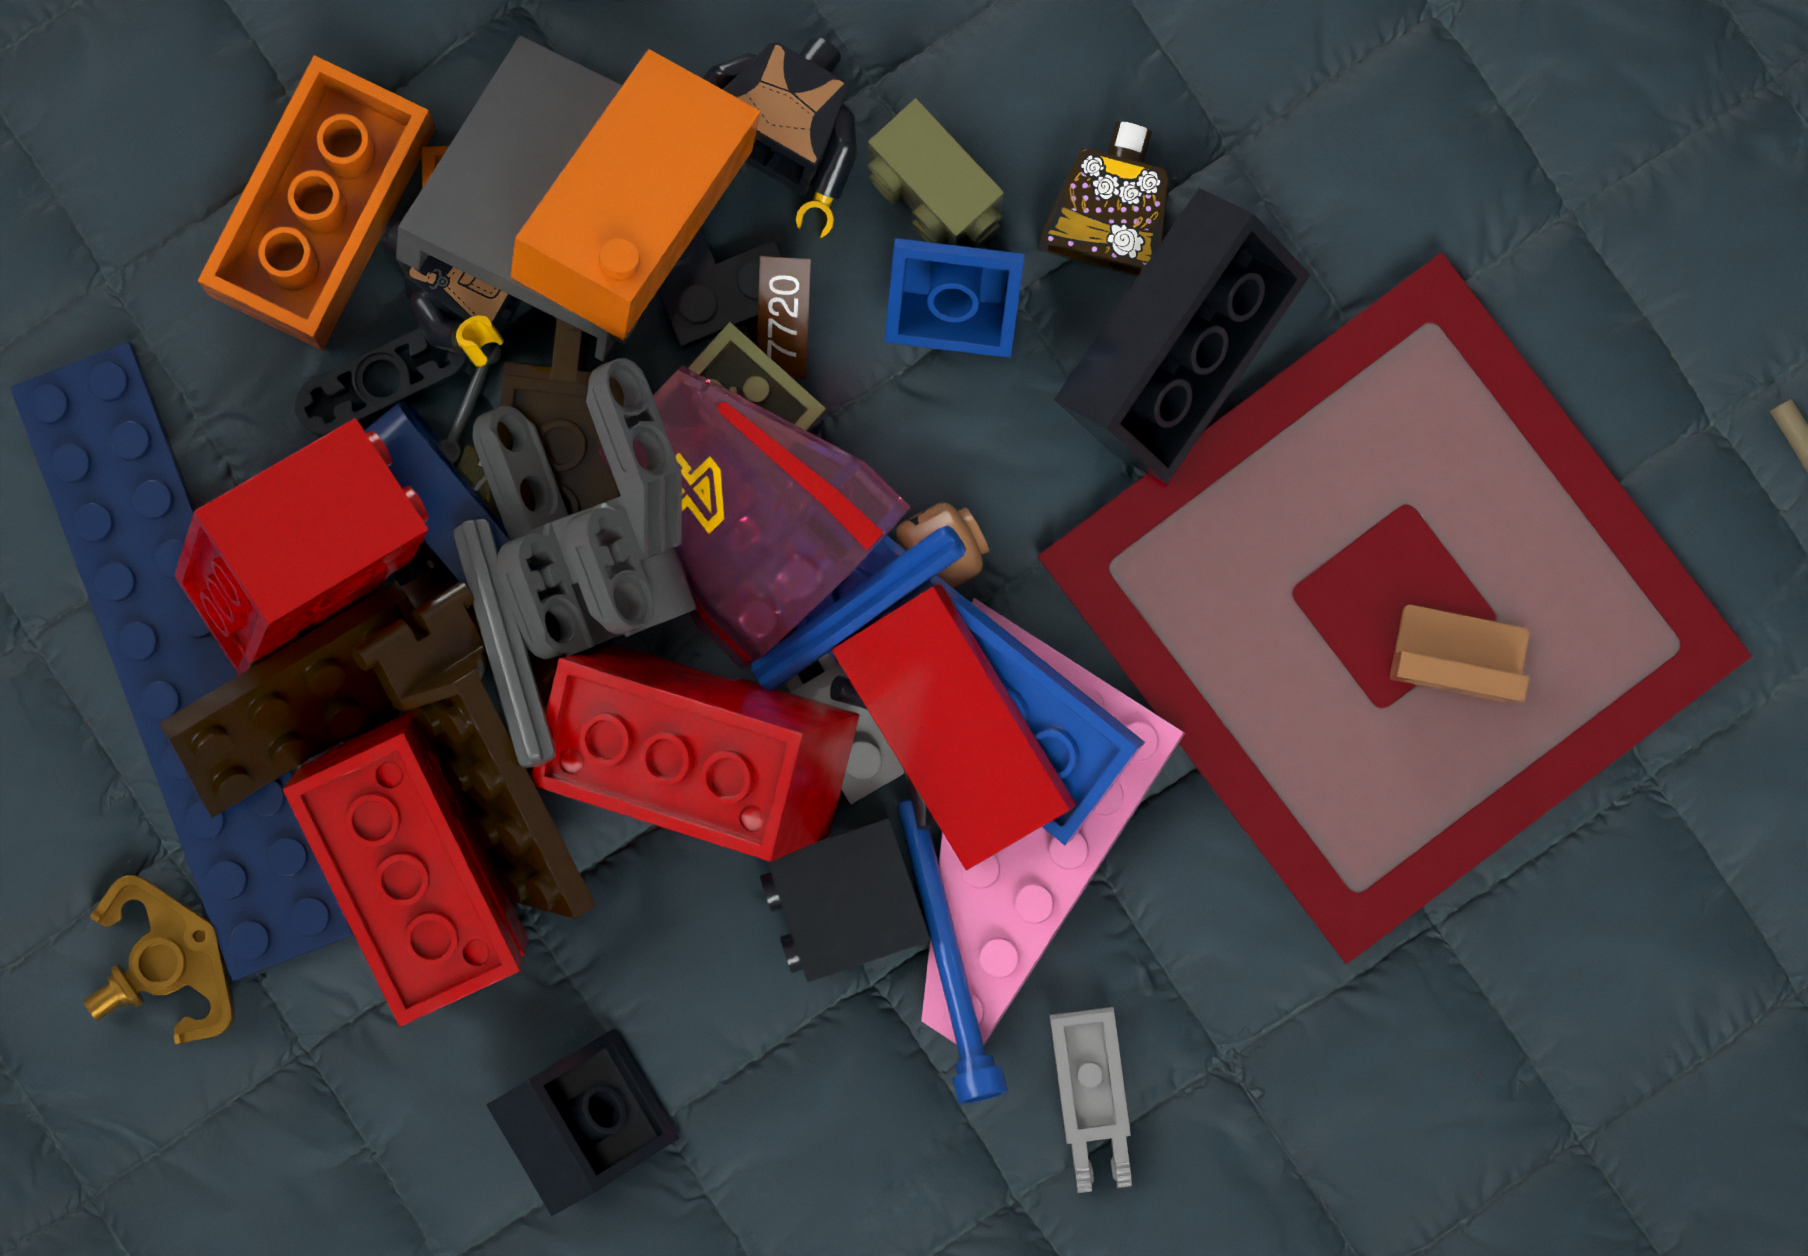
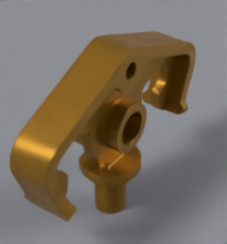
M124 876L117 879L93 911L90 919L105 927H110L122 920V909L128 901L139 900L146 907L151 930L133 946L129 955V970L125 971L117 963L110 969L113 975L107 978L109 983L83 1000L90 1014L96 1021H99L122 1004L126 1007L133 1004L137 1008L144 1004L145 1001L140 993L142 991L153 995H168L189 985L209 1000L211 1010L209 1015L202 1020L184 1017L174 1027L173 1038L175 1045L215 1037L225 1033L233 1024L235 1008L225 960L217 941L216 932L210 921L140 876Z

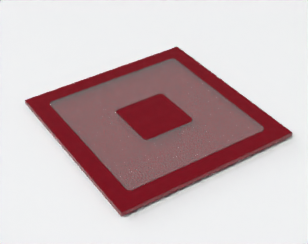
M1442 252L1204 430L1168 484L1149 474L1144 475L1037 556L1038 560L1154 713L1185 733L1179 742V746L1346 965L1752 657ZM1407 605H1415L1527 628L1530 636L1522 673L1524 676H1529L1525 702L1513 705L1390 680L1389 677L1403 608Z

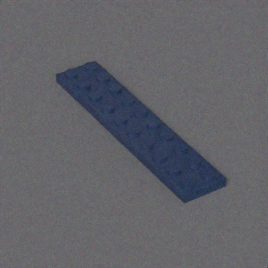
M126 342L11 386V393L208 918L216 932L217 941L232 982L354 936L282 790L295 774L294 769L249 795L243 801L211 818L200 802L159 725L160 722L237 677L238 674L174 577L192 516L196 509L134 345Z

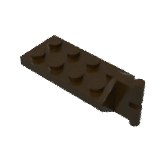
M556 318L552 366L505 361L500 406H511L518 409L535 425L568 515H572L621 495L586 404L588 382L592 371L587 370L591 334ZM610 376L609 385L615 401L623 406L624 394L622 388ZM499 421L497 426L498 437L502 445L511 451L513 447L511 433ZM521 482V498L525 506L534 512V495L530 487L526 483ZM490 490L489 507L503 523ZM547 611L545 615L547 631L551 638L560 639L559 624L556 618Z
M438 556L430 558L424 564L422 575L402 587L396 581L159 723L200 802L211 818L243 801L257 790L290 770L297 768L303 762L344 737L351 735L362 726L393 708L373 667L367 671L362 670L354 660L351 649L398 619H403L408 624L414 636L420 633L413 619L412 611L459 582ZM471 605L466 610L483 641L473 605Z
M460 581L412 611L413 619L420 631L419 634L414 636L408 624L403 619H398L351 649L352 656L362 670L367 671L373 667L394 709L403 711L411 709L412 716L421 731L427 737L434 739L444 758L440 761L442 774L457 793L463 794L472 812L468 819L469 824L480 843L492 850L501 867L497 871L498 880L509 898L515 903L576 919L596 906L529 773L526 768L519 765L512 740L481 682L489 659L485 645L466 608L474 604V597L467 585Z

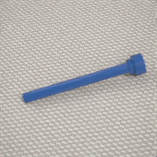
M911 798L904 799L898 804V810L961 1062L955 1064L958 1075L952 1078L959 1105L985 1101L1009 1092L1003 1067L995 1066L993 1055H986L930 829L917 830Z

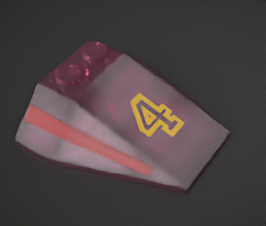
M681 366L653 394V398L682 473V544L676 546L697 606V609L688 613L695 625L742 669L763 657L847 578L908 512L910 506L864 461L692 370ZM634 439L632 446L634 455L638 463L646 469L647 458L644 448ZM601 447L597 452L615 482L604 449Z

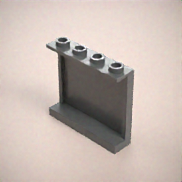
M519 35L398 226L396 259L420 270L428 255H431L597 337L595 358L604 361L615 341L625 344L629 340L637 322L623 341L510 277L515 237L623 85Z

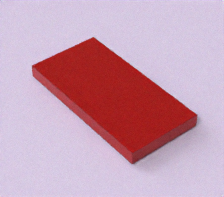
M941 582L831 650L966 871L1076 806L1075 801Z

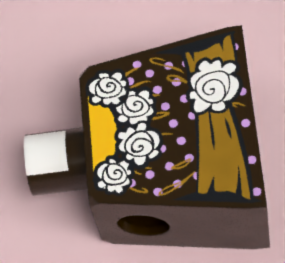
M1119 121L1115 122L1107 153L1089 148H1081L1042 231L1038 251L1138 277L1141 269L1148 263L1161 244L1163 236L1168 171L1144 163L1152 131L1140 125Z

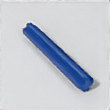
M950 526L938 528L753 661L751 669L760 685L767 690L779 688L960 559L966 552L962 539Z

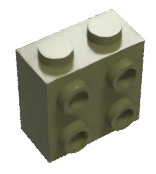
M916 98L868 141V168L872 172L868 176L869 180L892 205L901 199L912 210L911 213L915 220L911 224L925 242L981 248L1001 228L998 222L1002 218L1001 210L1004 192Z

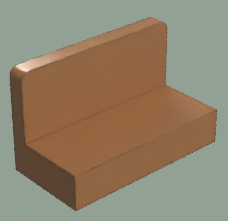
M1407 605L1402 610L1389 679L1513 705L1523 703L1526 698L1529 676H1524L1522 673L1530 632L1524 627Z

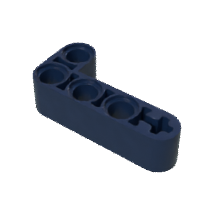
M398 402L364 431L365 433L374 431L381 438L392 459V465L388 468L402 489L406 486L411 487L423 502L428 513V521L424 523L429 529L424 540L458 581L467 585L453 537L454 529L468 520L486 519L491 524L498 552L504 544L511 540L508 537L504 524L439 448L442 446V443L428 423L408 402ZM527 560L530 571H533L532 565ZM543 591L537 593L540 600L545 598Z

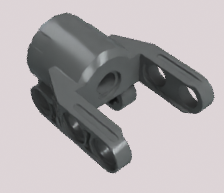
M626 358L615 359L600 365L592 371L589 377L586 404L620 492V497L568 515L537 429L532 422L518 409L511 406H500L477 417L473 425L472 436L475 449L506 532L511 540L501 547L497 555L499 578L527 648L535 656L542 659H551L566 654V657L622 634L629 636L697 609L686 579L687 575L676 546L682 544V473L647 379L642 370L634 362ZM610 376L622 388L624 394L623 406L615 401L609 385ZM499 421L511 433L513 440L511 451L502 445L498 437L497 425ZM634 439L644 448L647 458L646 469L638 463L632 447ZM521 482L526 483L534 495V512L525 506L521 498ZM527 560L532 565L533 571H530ZM543 591L545 598L540 600L537 593ZM547 611L556 618L561 632L559 642L551 638L545 624Z

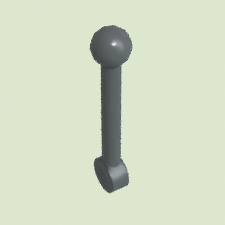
M499 344L496 345L490 358L487 357V363L482 367H476L448 438L441 441L442 446L439 448L453 464L461 458L462 450L459 442L489 368L501 358L502 350Z

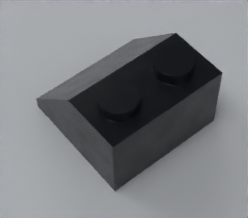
M615 1028L486 1105L551 1216L597 1192L679 1139Z

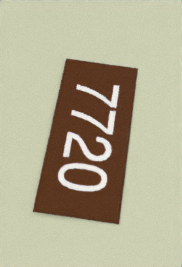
M760 256L757 347L790 377L806 379L811 259Z

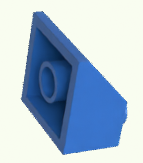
M895 238L884 343L1011 358L1025 254Z

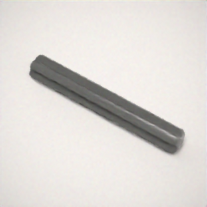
M486 519L468 520L454 529L453 537L467 586L474 597L473 607L517 761L524 768L541 766L555 758L556 749L526 645L499 578L497 569V555L499 552L492 527Z

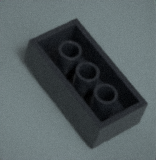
M1198 188L1188 205L1176 218L1174 225L1153 256L1141 269L1137 279L1116 310L1106 320L1102 330L1081 361L1069 374L1054 401L1116 457L1168 484L1308 280L1310 274L1253 213Z

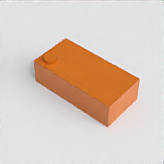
M648 49L515 237L510 277L624 341L751 154L761 111Z
M314 55L197 280L208 296L323 351L422 157V147L428 146L436 130L429 110Z

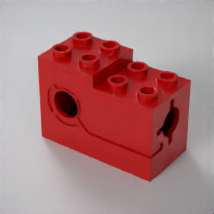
M356 418L198 508L193 513L174 577L238 675L380 591L391 573L412 561L429 530L424 523L428 521V513L423 502L411 487L401 488L388 468L392 465V459L385 444L374 431L365 433Z
M614 645L559 658L546 711V718L555 745L556 755L555 758L546 764L533 767L531 779L535 787L771 862L830 836L860 714L776 688L767 690L760 683L747 679L730 680L620 645Z
M411 712L303 762L282 789L399 1027L519 972L523 962L522 957L525 956L530 940L509 896L505 893L498 880L497 871L485 847L476 838L468 819L472 812L463 794L457 793L442 774L440 761L444 758L434 739L427 737L421 731Z

